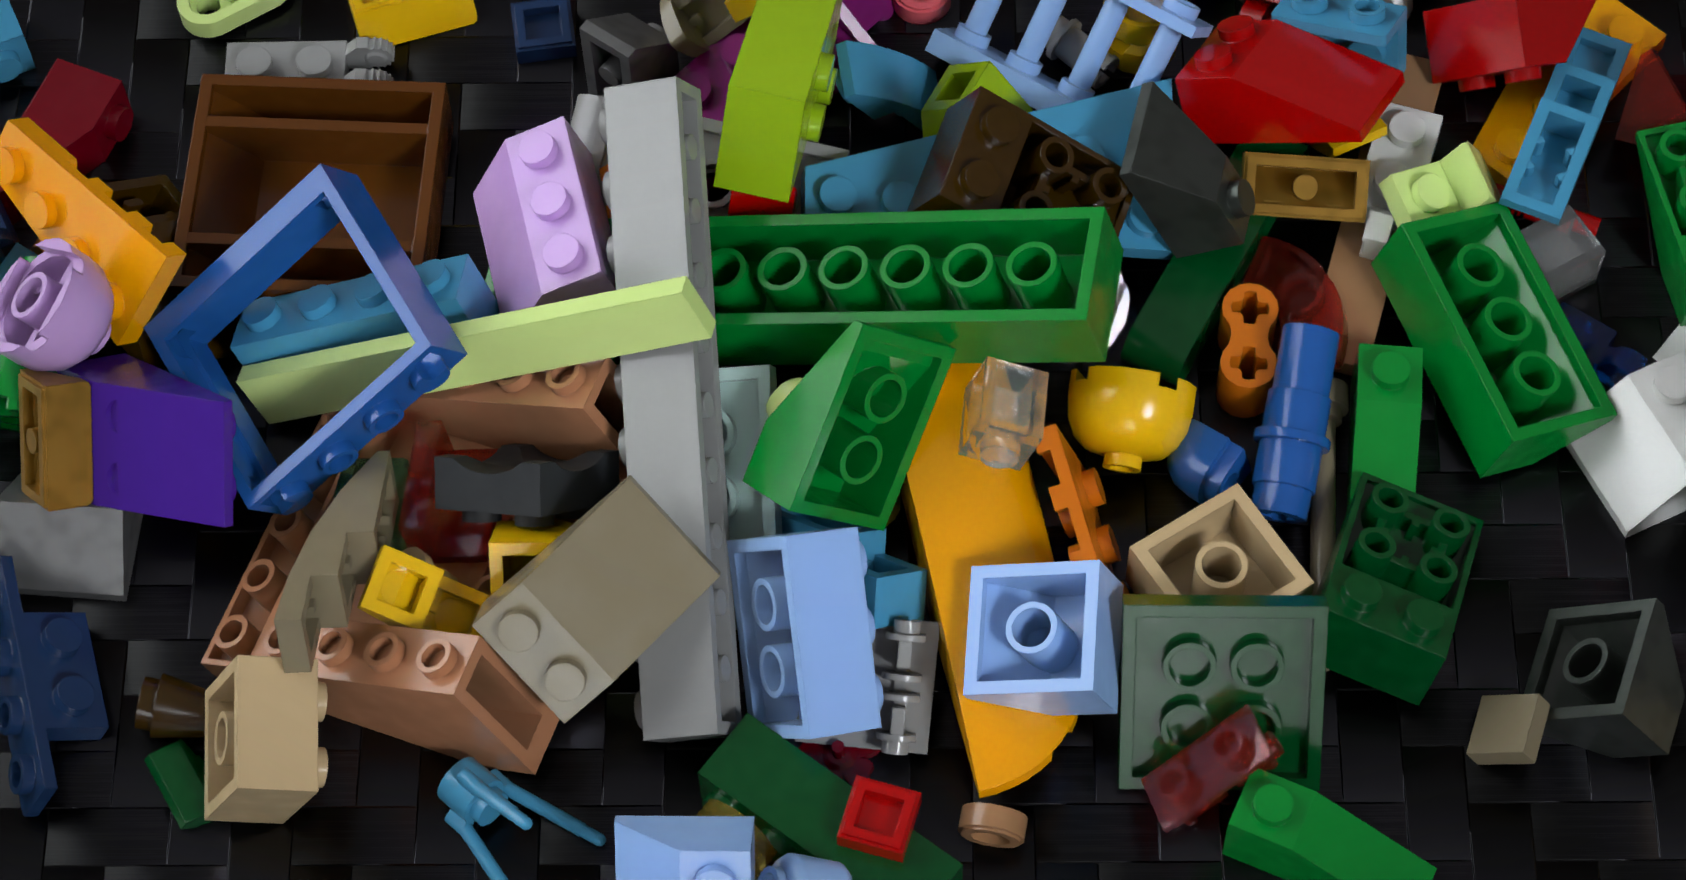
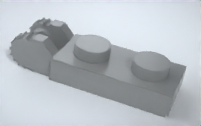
M356 37L349 43H347V40L227 43L225 74L393 81V77L387 71L376 70L373 67L379 68L391 65V62H394L395 46H393V42H389L388 39H382V37Z

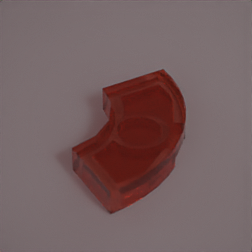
M1262 236L1243 284L1253 283L1262 285L1270 290L1277 299L1279 307L1278 318L1281 324L1278 350L1284 324L1307 323L1323 326L1338 332L1340 335L1334 369L1341 370L1348 345V323L1343 302L1334 283L1324 272L1323 267L1302 249L1279 239Z

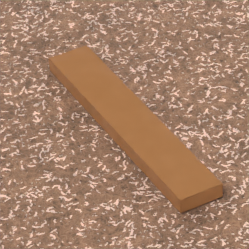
M1407 54L1406 70L1403 73L1405 83L1390 103L1434 113L1441 83L1433 84L1429 59ZM1371 142L1361 146L1358 159H1367ZM1341 221L1314 325L1323 326L1339 333L1340 339L1334 372L1352 376L1358 344H1374L1387 294L1371 265L1373 260L1359 257L1366 223Z

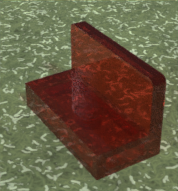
M442 420L417 421L398 527L407 548L418 547L432 558L433 564L484 563L489 561L488 543L495 529L496 522H463L462 511L435 509L434 456L446 454L467 455L482 462L494 455L499 448L454 450Z

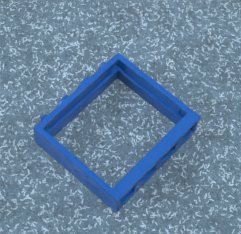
M319 164L144 327L169 373L232 400L233 413L236 419V433L233 438V474L236 480L237 491L248 509L281 515L297 512L308 505L314 496L313 492L333 474L349 468L358 459V452L378 434L395 427L403 419L404 411L422 394L441 386L449 378L450 370L467 355L466 350L358 175L324 164ZM341 221L415 344L278 466L210 350L208 343Z

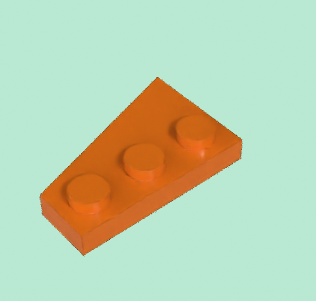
M1056 423L1031 431L1037 454L1043 456L1060 481L1059 485L1049 487L1048 490L1054 510L1058 513L1069 538H1077V544L1068 546L1070 561L1101 560L1114 574L1112 564L1121 561V556L1111 526L1109 524L1101 525L1097 507L1106 504V497L1096 469L1094 467L1087 470L1084 468ZM1121 582L1124 585L1123 594H1130L1125 582Z

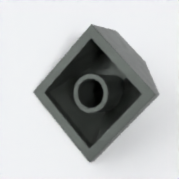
M1153 81L1142 84L1119 174L1176 258L1244 244L1249 218L1255 211V196L1250 183L1246 179H1241L1228 157Z
M1657 598L1549 609L1524 694H1540L1550 704L1543 736L1612 758L1669 754L1685 695L1665 608Z

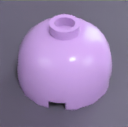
M51 238L44 239L36 244L37 247L45 252L38 255L31 263L20 257L10 267L0 282V354L16 364L33 371H64L82 362L105 346L112 329L114 295L104 270L89 256L63 239Z

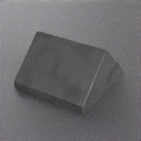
M20 473L0 494V556H12L19 594L127 601L143 514L95 506L93 504L48 512L22 492Z

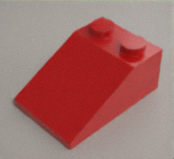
M1236 15L1222 20L1175 78L1182 111L1214 144L1363 142L1405 83L1403 71L1280 20H1253L1248 15Z

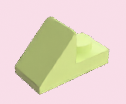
M1468 141L1461 143L1440 161L1391 174L1378 184L1397 227L1402 223L1499 202L1501 197L1481 152Z

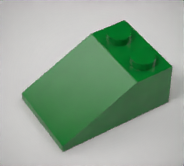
M854 320L768 417L742 481L788 511L884 531L905 480L906 472L909 470L957 349L949 344Z

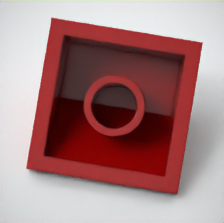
M1476 0L1423 11L1433 84L1458 81L1459 92H1469L1496 87L1495 75L1504 74L1505 84L1542 79L1541 67L1567 61L1596 0Z

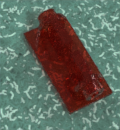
M1246 704L1143 777L1141 781L1162 829L1167 833L1184 823L1188 826H1193L1198 822L1197 817L1229 795L1227 790L1234 785L1240 788L1246 784L1249 775L1257 769L1272 770L1277 767L1278 762L1276 758L1284 753V748L1271 731L1263 734L1251 707Z

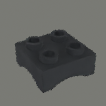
M514 443L502 445L494 455L482 462L467 455L446 454L434 456L435 509L462 511V521L469 523L498 522L502 520V514L514 515L515 526L519 527L552 526L555 524L554 515L557 519H580L620 484L619 450L599 449L587 451L573 459L561 460L544 454L532 444Z

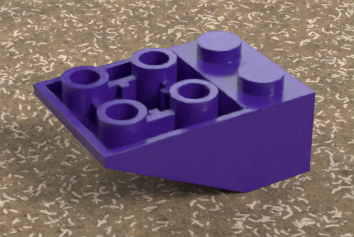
M126 353L84 360L64 371H57V374L81 378L89 382L91 386L93 501L91 504L224 528L233 526V500L237 492L236 480L233 474V438L236 433V419L231 399Z

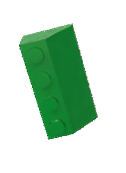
M1495 202L1402 223L1371 262L1413 347L1423 348V367L1480 478L1532 465L1612 421L1618 415L1508 207Z

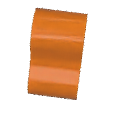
M1253 283L1239 284L1230 289L1224 296L1217 334L1218 345L1222 350L1215 391L1217 402L1224 411L1240 418L1255 417L1264 412L1267 393L1272 388L1277 362L1276 355L1271 348L1279 311L1278 302L1270 290L1262 285Z

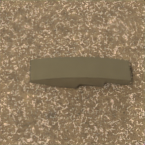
M390 450L377 451L339 491L311 530L288 575L274 618L284 673L312 672L321 628L348 627L356 585L367 583L380 547L384 544L387 546L391 545L399 499Z

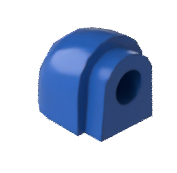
M1195 419L1191 420L1188 433L1179 447L1167 457V470L1173 483L1200 505L1237 483L1241 485L1252 470L1244 448Z

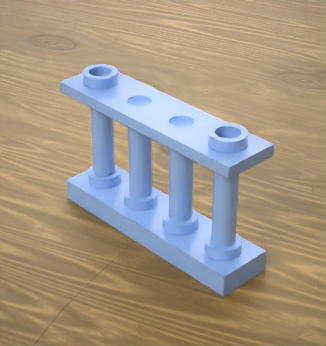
M976 0L966 23L959 22L957 28H935L925 51L951 65L991 61L1030 107L1041 110L1094 96L1095 91L1091 89V86L1129 7L1160 22L1129 88L1152 81H1160L1182 34L1191 39L1209 37L1214 26L1197 18L1201 9L1187 0H1105L1069 78L1062 77L1061 81L1058 82L1040 72L1043 64L1039 59L1067 0H1040L1018 49H1011L1008 55L991 47L989 43L992 37L987 34L1003 0Z

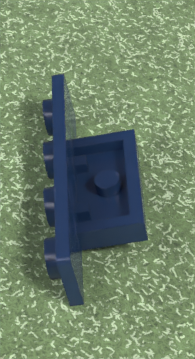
M0 556V732L2 735L8 736L12 757L8 770L10 789L13 794L19 795L23 816L35 817L41 813L58 789L49 741L101 740L108 730L109 724L86 612H23L12 556Z

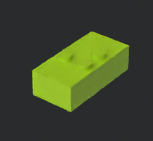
M843 0L756 1L728 85L714 187L789 203L807 140L819 142L825 119L826 105L831 103L837 76V68H833L835 62V55L833 53Z

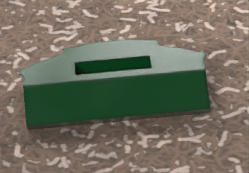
M181 738L166 747L150 753L144 761L180 829L197 828L202 824L210 823L211 821L204 820L205 762L200 755H196Z

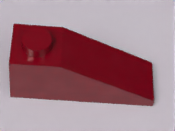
M57 58L21 118L29 117L77 159V170L85 176L106 161L117 141L121 142L127 137L134 115L122 80ZM0 185V199L12 225H14L24 217Z

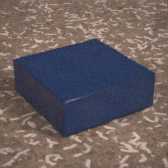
M532 0L510 3L518 64L578 57L570 0Z

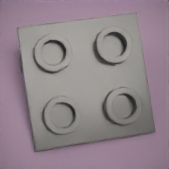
M894 619V626L875 629L872 650L875 674L880 679L884 695L883 705L880 710L882 728L816 739H795V742L832 745L834 741L839 740L846 747L876 749L886 754L908 755V753L927 755L939 640L938 622Z

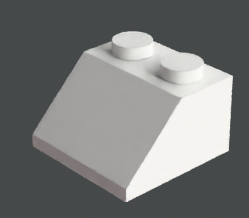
M1683 350L1626 375L1606 392L1618 415L1612 421L1566 446L1625 538L1686 511V354Z

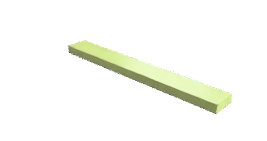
M682 276L451 323L450 326L466 350L467 355L450 370L449 378L441 386L424 394L710 339L713 335L716 320L688 277ZM407 332L242 366L236 383L268 424L340 411L408 351L415 342L410 333Z

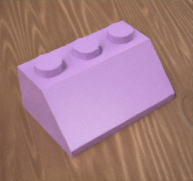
M564 116L505 139L473 192L499 312L505 313L616 290L615 273H613L609 266L606 252L607 240L612 234L591 152Z

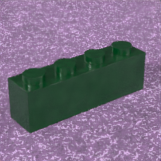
M749 713L744 716L698 771L700 793L703 799L702 805L711 816H754L755 844L774 862L787 853H797L840 862L845 865L853 880H963V864L915 830L912 831L903 863L837 845V833L852 786Z

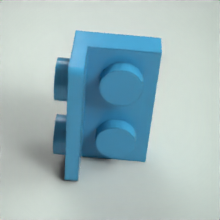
M1281 0L1271 13V19H1277L1399 69L1403 73L1406 70L1407 6L1386 3L1383 0Z

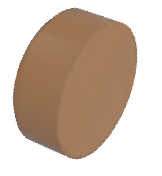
M980 802L967 803L961 809L958 832L965 839L977 844L997 848H1015L1024 843L1028 817L1018 810L1002 805Z

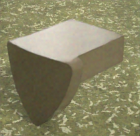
M660 0L661 20L671 46L690 57H698L710 50V45L717 43L751 18V16L735 23L724 3L725 0Z

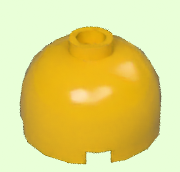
M1089 366L1087 379H1085L1076 368L1071 370L1068 391V421L1073 436L1083 448L1104 457L1103 468L1123 473L1141 472L1142 462L1163 460L1179 447L1188 433L1193 418L1197 387L1178 378L1176 390L1159 386L1161 373L1122 366Z

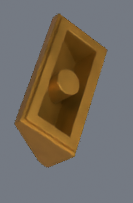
M1243 152L1241 179H1246L1253 189L1255 196V211L1253 215L1366 223L1371 160Z
M28 368L20 369L18 387L21 490L48 512L88 506L93 501L91 386L89 382L78 377L46 371H33Z

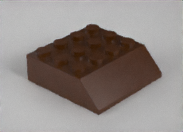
M202 74L174 243L187 255L168 286L169 292L178 296L319 164L358 175L413 266L428 260L437 259L454 128L446 83ZM340 221L256 299L302 291L320 284L329 285L365 277L372 273ZM241 313L233 320V322L238 324Z

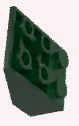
M1363 472L1315 596H1326L1329 605L1326 668L1419 706L1447 658L1484 521Z

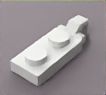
M1390 103L1380 116L1387 125V135L1371 142L1366 159L1371 160L1366 227L1362 237L1363 243L1359 257L1374 260L1390 239L1392 230L1396 231L1398 229L1378 184L1391 174L1431 163L1442 126L1443 115Z

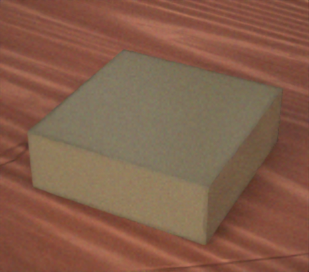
M1540 694L1482 695L1466 754L1477 765L1535 764L1550 704Z

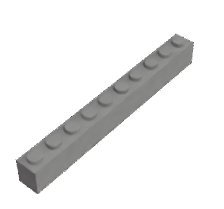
M676 76L605 87V108L599 114V130L601 138L607 146L609 172H606L603 177V194L605 202L611 210L612 235L607 240L606 252L609 266L613 273H615L616 290L687 276L716 320L701 90ZM715 324L713 335L710 339L620 356V364L616 366L614 373L616 393L623 402L624 428L619 433L618 448L620 458L627 467V477L631 474L721 572L720 577L635 660L639 663L640 690L635 696L634 712L637 724L643 730V741L674 743L727 738L742 720L734 598L727 540H730Z

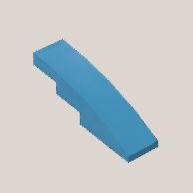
M1585 27L1582 28L1567 61L1556 64L1504 187L1499 204L1559 225L1632 44Z

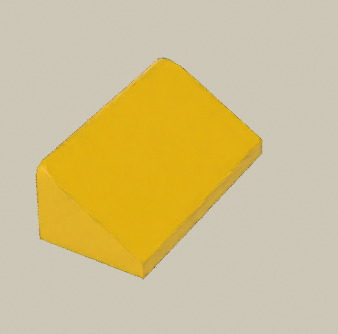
M348 0L359 37H382V39H388L389 42H393V45L468 26L477 22L478 18L474 0Z

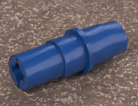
M1307 323L1284 324L1273 384L1267 393L1262 426L1254 429L1253 440L1258 443L1251 482L1254 486L1251 501L1264 518L1269 521L1287 524H1305L1307 522L1311 497L1316 493L1322 455L1330 451L1331 441L1326 438L1332 403L1329 396L1340 335L1338 332L1323 326Z

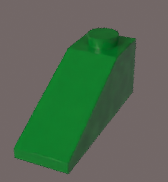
M1358 344L1350 383L1347 510L1363 472L1416 493L1422 410L1423 348Z
M1254 766L1228 823L1222 851L1223 855L1285 880H1433L1437 870L1430 863L1317 791Z

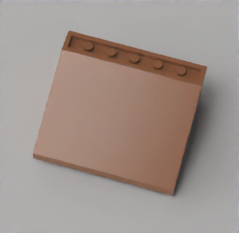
M611 358L422 394L404 411L403 419L395 427L375 436L358 452V459L349 468L333 474L313 492L314 496L308 505L288 515L273 514L201 660V664L214 676L218 677L237 655L281 657L274 618L288 575L311 530L339 491L377 451L390 450L399 499L390 547L399 551L409 547H418L432 558L434 566L444 568L457 578L458 582L491 596L488 543L497 522H463L462 511L435 509L434 456L446 454L467 455L482 462L494 455L502 445L514 443L532 444L544 454L561 460L573 459L587 451L599 449L619 450L618 438L621 429L624 428L623 402L616 393L614 373L617 365ZM340 411L322 414L312 436ZM619 454V479L621 483L627 478V467L623 464ZM502 514L501 521H515L514 515ZM554 515V520H565V521H568V522H571V523H575V522L578 520V519H557V518H555V515ZM366 584L356 585L348 627L321 628L314 659H318V681L325 682L327 686L328 701L326 714L459 760L466 757H474L486 768L535 775L559 722V718L481 636L387 625L357 608Z

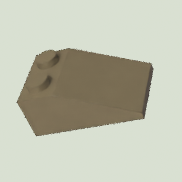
M630 474L482 603L472 627L565 724L611 685L720 577L721 572Z

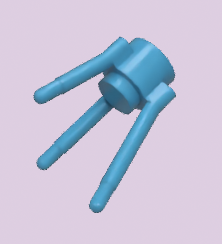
M474 757L463 758L454 764L438 786L437 796L451 808L444 821L461 835L490 880H508V878L472 826L474 822H477L480 826H486L501 814L523 830H529L533 825L531 818L509 802L508 798L600 847L606 843V837L602 833L514 784L499 770L493 769L489 771Z

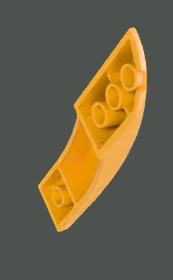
M951 363L909 470L906 472L900 492L917 566L928 570L925 604L930 621L938 622V651L980 799L1011 789L1041 771L1052 761V752L1062 742L1067 732H1073L1078 715L1051 716L970 700L963 696L971 566L1054 562L1002 363Z

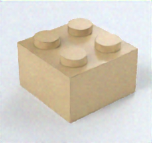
M1238 483L1129 547L1125 579L1135 594L1312 596L1315 583Z
M237 655L205 690V821L284 824L319 792V788L325 785L328 772V754L325 747H318V722H322L325 718L328 693L326 683L318 681V659H314L312 672L284 673L281 657Z

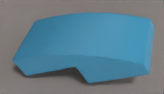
M848 40L835 44L839 63L836 85L840 95L847 103L853 104L874 120L894 112L922 130L921 110L938 84L935 70L913 57L885 47Z

